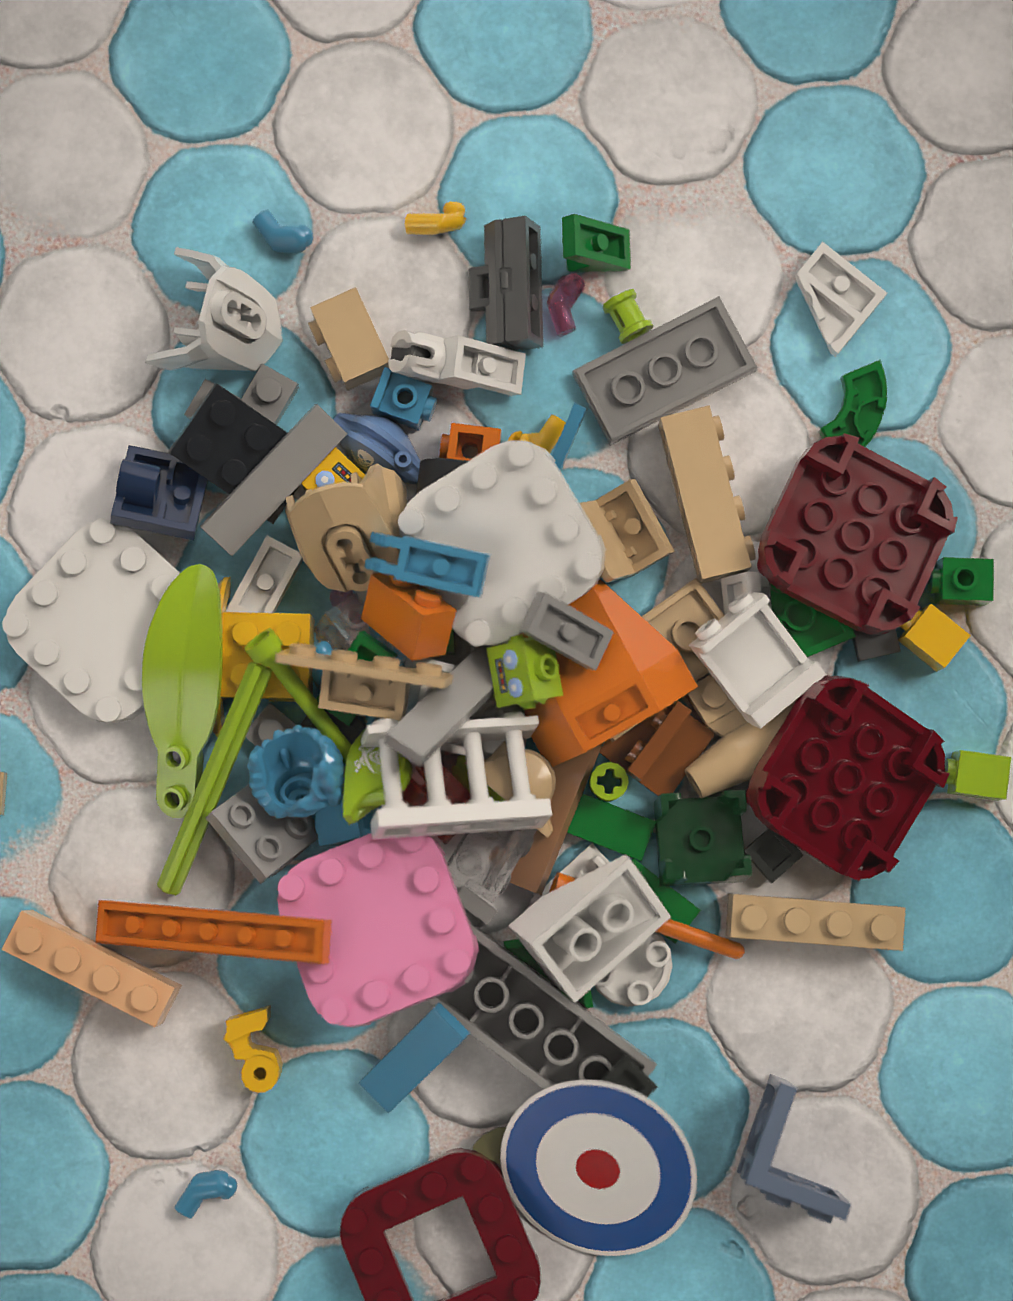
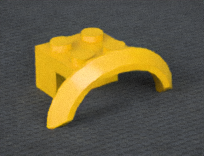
M224 577L218 583L221 599L223 653L221 693L217 716L212 730L217 737L225 721L223 698L235 697L246 668L253 661L244 648L254 637L272 628L283 642L281 645L283 650L290 649V644L292 643L314 646L315 619L311 614L226 612L227 602L231 593V577ZM290 665L313 695V668ZM272 672L262 699H268L271 702H296Z

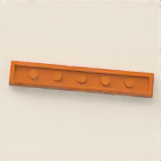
M99 900L95 943L312 964H329L332 919Z

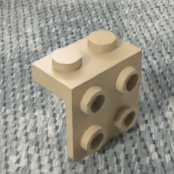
M629 479L597 500L580 503L598 535H601L606 548L604 570L600 576L605 582L608 583L634 576L675 552L636 479Z

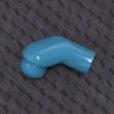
M269 210L262 211L252 221L269 246L276 252L299 253L304 251L313 242V233L309 227L305 225H299L298 227L280 226Z

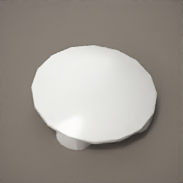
M654 932L595 985L597 991L610 1002L627 1007L645 1005L658 997L669 983L673 967L670 948L662 935Z

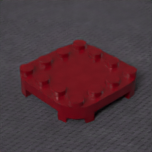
M846 433L841 436L825 437L807 448L796 462L762 533L758 548L759 559L757 561V568L772 585L798 601L854 630L871 635H884L912 620L920 609V606L917 604L948 536L955 532L958 517L953 515L952 503L944 491L946 486L935 477L927 480L858 444L859 437Z
M825 675L795 702L755 767L749 782V788L746 791V802L752 807L755 816L767 828L829 869L860 881V879L872 878L884 871L890 873L898 864L899 860L893 857L934 788L936 786L944 788L950 773L945 772V753L941 745L944 740L935 730L925 728L868 688L869 684L849 677Z

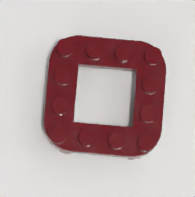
M455 1148L446 1151L444 1155L372 1187L367 1186L354 1196L341 1218L340 1240L365 1301H414L385 1231L462 1196L496 1275L438 1301H535L537 1299L541 1283L539 1258L534 1251L503 1179L502 1172L496 1162L477 1151Z

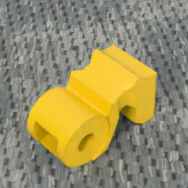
M271 1005L230 1016L225 1021L227 1028L224 1040L230 1046L235 1060L245 1061L241 1071L242 1081L250 1091L256 1093L272 1089L282 1072V1060L278 1049L258 1045L251 1040L252 1032L261 1031L266 1027L271 1017Z

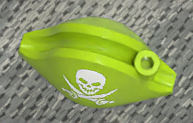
M366 728L351 745L346 760L343 817L349 825L356 823L370 811L385 805L379 747L362 748L361 738ZM397 752L401 790L403 792L411 780L413 768L409 759Z

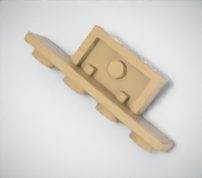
M292 643L290 644V649L276 653L275 658L276 663L323 670L318 708L384 719H395L397 721H400L407 715L410 684L446 688L453 682V674L442 673V666L437 664L416 663V668L399 666L400 660L392 657L375 656L373 662L358 660V653L353 651L332 650L331 655L316 653V647L308 644Z

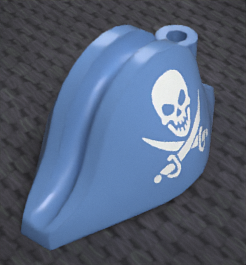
M338 413L333 420L347 433L340 441L348 459L365 475L371 465L378 463L382 467L394 470L404 483L417 485L421 460L402 427L388 418L375 415Z

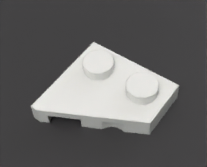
M824 242L820 244L795 276L825 343L834 357L840 353L887 295L885 290Z

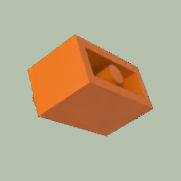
M385 573L371 574L361 620L411 661L445 655L457 610L442 599L437 591L428 589L427 586L394 579V575Z

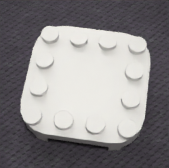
M508 440L490 447L417 493L407 503L404 511L398 518L400 537L402 538L403 536H410L491 554L482 597H473L427 586L428 589L437 591L442 599L457 610L452 628L461 638L474 646H494L522 633L519 630L537 592H546L568 605L589 592L598 583L604 570L606 548L601 535H598L558 469L555 464L556 460L546 449L529 441Z
M99 518L76 531L19 591L7 609L2 627L7 634L8 642L15 652L78 711L98 722L114 724L133 720L145 711L143 709L142 661L149 626L163 594L180 572L135 531L128 527L110 524V520L106 518Z

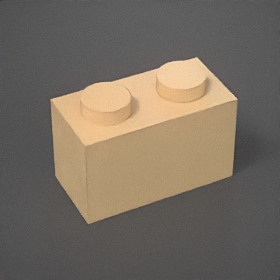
M356 287L310 307L315 320L309 322L308 325L317 345L326 343L331 357L326 359L325 363L335 383L342 380L346 390L349 391L380 377L384 367L389 368V358Z

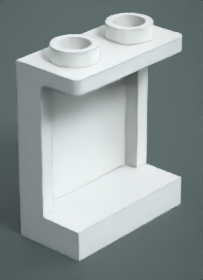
M745 592L728 605L730 612L719 621L714 618L702 625L695 633L698 638L690 643L689 646L744 719L751 725L762 728L827 674L817 661L806 657L767 605L770 600L766 594L757 592L750 594Z

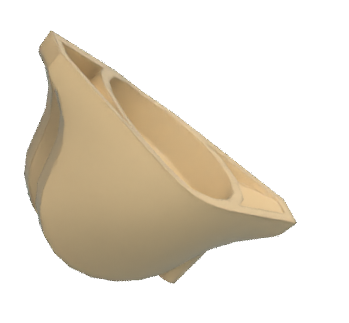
M503 741L488 759H484L487 785L503 799L510 801V798L514 796L506 741ZM525 749L530 792L536 796V799L550 798L551 802L556 787L555 772L550 762L543 755L536 751ZM550 819L543 828H536L547 838L553 832Z

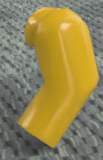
M551 414L539 433L523 434L521 431H516L510 435L508 440L529 441L546 449L550 454L558 442L566 422Z

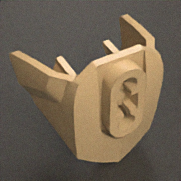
M377 463L369 467L363 479L355 472L351 474V482L333 483L314 490H306V494L296 502L293 495L286 497L285 513L302 559L318 581L327 589L344 592L350 590L367 591L371 574L380 572L365 569L366 558H380L386 560V562L398 564L400 549L381 547L369 542L371 532L400 537L398 518L407 505V490L404 481L394 470L382 467ZM359 563L360 570L365 572L356 573L354 564Z

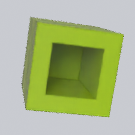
M964 750L952 752L951 759L946 758L945 772L950 773L946 782L948 784L947 794L995 801L1006 800L1011 757Z

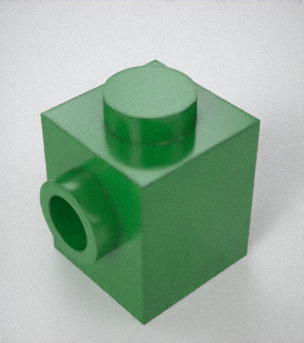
M943 557L938 560L928 580L929 593H934V604L985 606L992 602L994 597V559Z

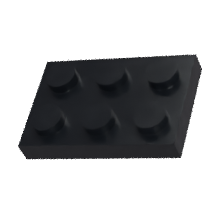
M215 383L168 453L230 495L282 440L287 432L218 383ZM299 486L291 493V495L295 494ZM286 500L267 519L268 522L271 524L275 523L286 507Z

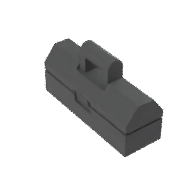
M527 216L493 220L484 225L485 266L468 269L469 310L475 312L486 311V343L514 351L543 348L541 227ZM486 278H489V298H485Z

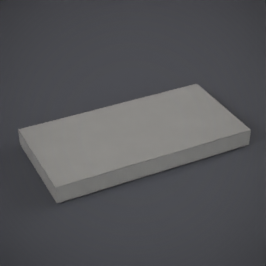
M718 296L574 369L572 374L611 446L660 421L661 417L672 415L756 372L758 368L722 300Z

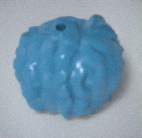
M296 725L292 729H285L284 731L275 730L272 740H264L262 746H256L250 753L248 769L250 770L249 786L252 789V795L258 799L259 805L270 816H275L276 819L287 816L308 817L326 807L327 804L331 807H336L341 803L344 793L345 765L342 762L343 755L333 740L322 736L318 729L302 728L301 725Z

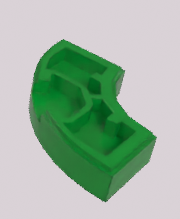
M881 360L841 376L840 380L844 393L841 410L833 421L819 430L822 439L825 437L841 436L846 433L859 437L858 444L864 447L872 440L881 423L887 403V381Z

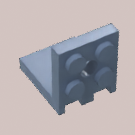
M770 1074L736 1172L740 1173V1177L745 1180V1184L760 1189V1192L766 1195L765 1199L775 1204L790 1208L793 1201L801 1204L800 1207L807 1210L806 1214L818 1220L832 1223L833 1217L846 1221L852 1204L838 1190L771 1166L797 1088L787 1080Z

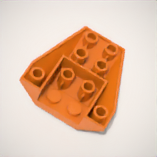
M600 578L598 583L589 592L568 604L570 607L614 631L597 670L586 669L556 652L563 696L549 698L544 704L540 702L536 704L535 708L524 709L525 717L538 716L539 725L531 735V738L540 754L550 762L552 767L589 751L658 713L698 687L678 649ZM524 633L518 634V635H523L524 638H525V637L528 638V636L525 635Z

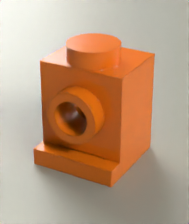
M451 423L450 435L442 434L439 458L470 461L471 458L463 456V449L469 445L474 446L478 450L476 455L478 456L490 447L501 443V429Z

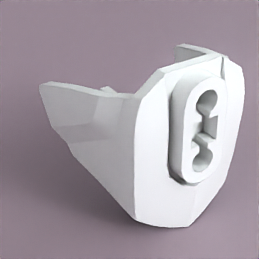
M176 247L174 255L196 265L205 278L209 280L208 284L188 281L186 283L187 289L206 292L198 320L199 328L195 330L175 327L173 333L177 335L178 339L186 347L148 354L145 363L167 370L186 367L191 369L257 371L262 363L265 364L282 343L281 322L276 299L247 273L240 269L229 267L220 258Z

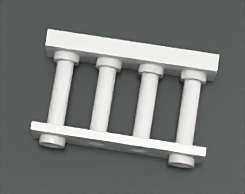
M509 712L500 715L498 718L467 720L445 742H464L471 799L467 804L451 805V801L446 800L440 748L424 763L429 802L425 803L423 807H408V804L403 802L397 751L384 744L387 733L398 723L397 720H377L372 725H367L361 738L362 748L379 747L385 805L381 809H377L370 822L372 839L543 828L552 816L550 798L536 799V796L531 794L523 739L530 738L539 725L538 716L524 717V714L521 712ZM506 740L514 796L510 798V801L494 802L493 798L488 796L481 741Z

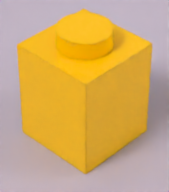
M929 604L921 611L918 610L912 620L900 626L904 632L898 641L937 672L948 665L971 635L933 604Z

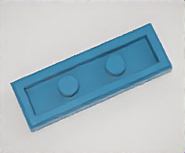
M439 1002L363 1077L359 1084L390 1113L465 1040L470 1032Z

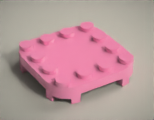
M372 833L305 859L291 868L288 874L280 879L277 898L279 915L332 919L329 964L296 962L309 1000L317 1013L328 1023L354 1028L371 1025L374 1021L444 993L455 991L465 984L466 979L474 969L476 956L479 953L477 937L473 934L444 857L446 854L438 841L431 836L372 839Z

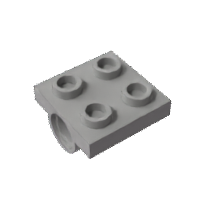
M249 784L214 809L205 818L260 884L284 869L307 847L318 840L315 820L311 815L303 818L287 816L276 819L275 816H270L259 805L258 799L252 795V789Z

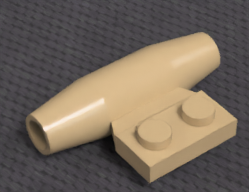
M712 675L697 682L698 687L685 696L702 723L722 737L684 769L691 786L699 797L704 798L750 780L755 767L797 699L764 727L758 728L744 719Z

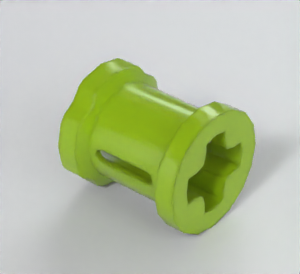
M629 289L615 295L606 301L602 307L605 314L610 313L621 333L618 337L621 344H626L638 338L654 327L650 319H645L635 301L637 294L634 289Z
M613 762L602 763L597 766L589 778L591 792L599 800L606 802L614 801L621 797L627 790L629 783L628 775L624 768ZM606 770L612 771L613 778L620 780V785L612 788L611 794L605 793L604 786L597 785V778L603 777Z

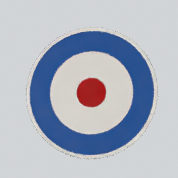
M575 1080L547 1087L534 1094L517 1109L510 1119L502 1139V1174L515 1205L528 1221L543 1234L577 1251L601 1256H620L650 1249L669 1238L678 1230L688 1216L695 1199L697 1189L696 1164L691 1147L682 1130L668 1113L655 1102L632 1089L618 1084L597 1080Z

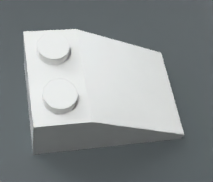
M623 855L540 897L508 926L549 980L575 1003L670 919L671 916L631 859Z

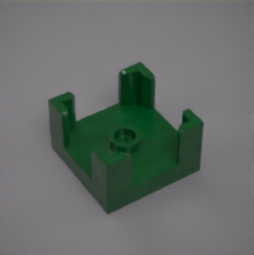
M745 790L724 791L719 797L680 799L681 793H664L657 797L654 801V816L656 821L660 886L745 882L752 876L751 855L746 854L744 856L741 816L747 811Z

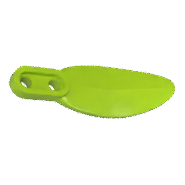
M195 564L183 570L163 594L149 626L142 661V694L145 715L158 753L156 800L164 814L177 819L185 817L202 777L203 748L208 742L215 724L221 693L223 646L220 592L214 572L208 566L202 564ZM173 751L180 755L181 763L174 760ZM172 792L178 795L180 800L179 804H177L173 800L171 796Z

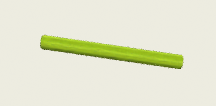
M251 661L246 668L157 882V886L166 894L178 895L183 888L209 826V822L205 818L216 809L268 685L272 670L269 667L264 668L261 663L255 664L254 661Z

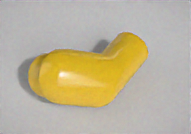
M451 201L443 206V214L408 213L405 218V230L407 234L436 235L460 230L467 220L464 217L466 209L462 203Z

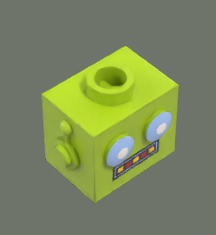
M523 635L510 637L511 640L507 644L486 648L497 708L519 704L520 707H523V710L535 708L539 702L541 704L546 703L549 698L563 696L556 652L529 636L524 638Z

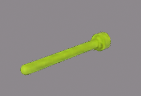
M269 628L261 632L245 646L244 650L255 664L261 663L264 668L269 667L322 736L333 740L343 755V762L346 765L348 752L351 747L350 742L325 710L318 708V701L290 665L275 662L276 653L283 651L281 648L283 642L273 629Z

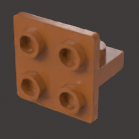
M677 701L675 704L672 703L658 713L643 720L613 743L610 739L605 741L600 749V754L609 761L619 764L628 775L659 796L660 794L673 793L686 775L684 769L701 755L714 737V732L690 715L692 710Z

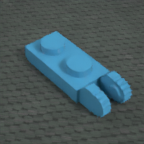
M371 532L369 542L381 547L400 549L398 564L386 562V560L380 558H366L365 569L394 575V579L473 597H482L491 554L410 536H403L402 538Z

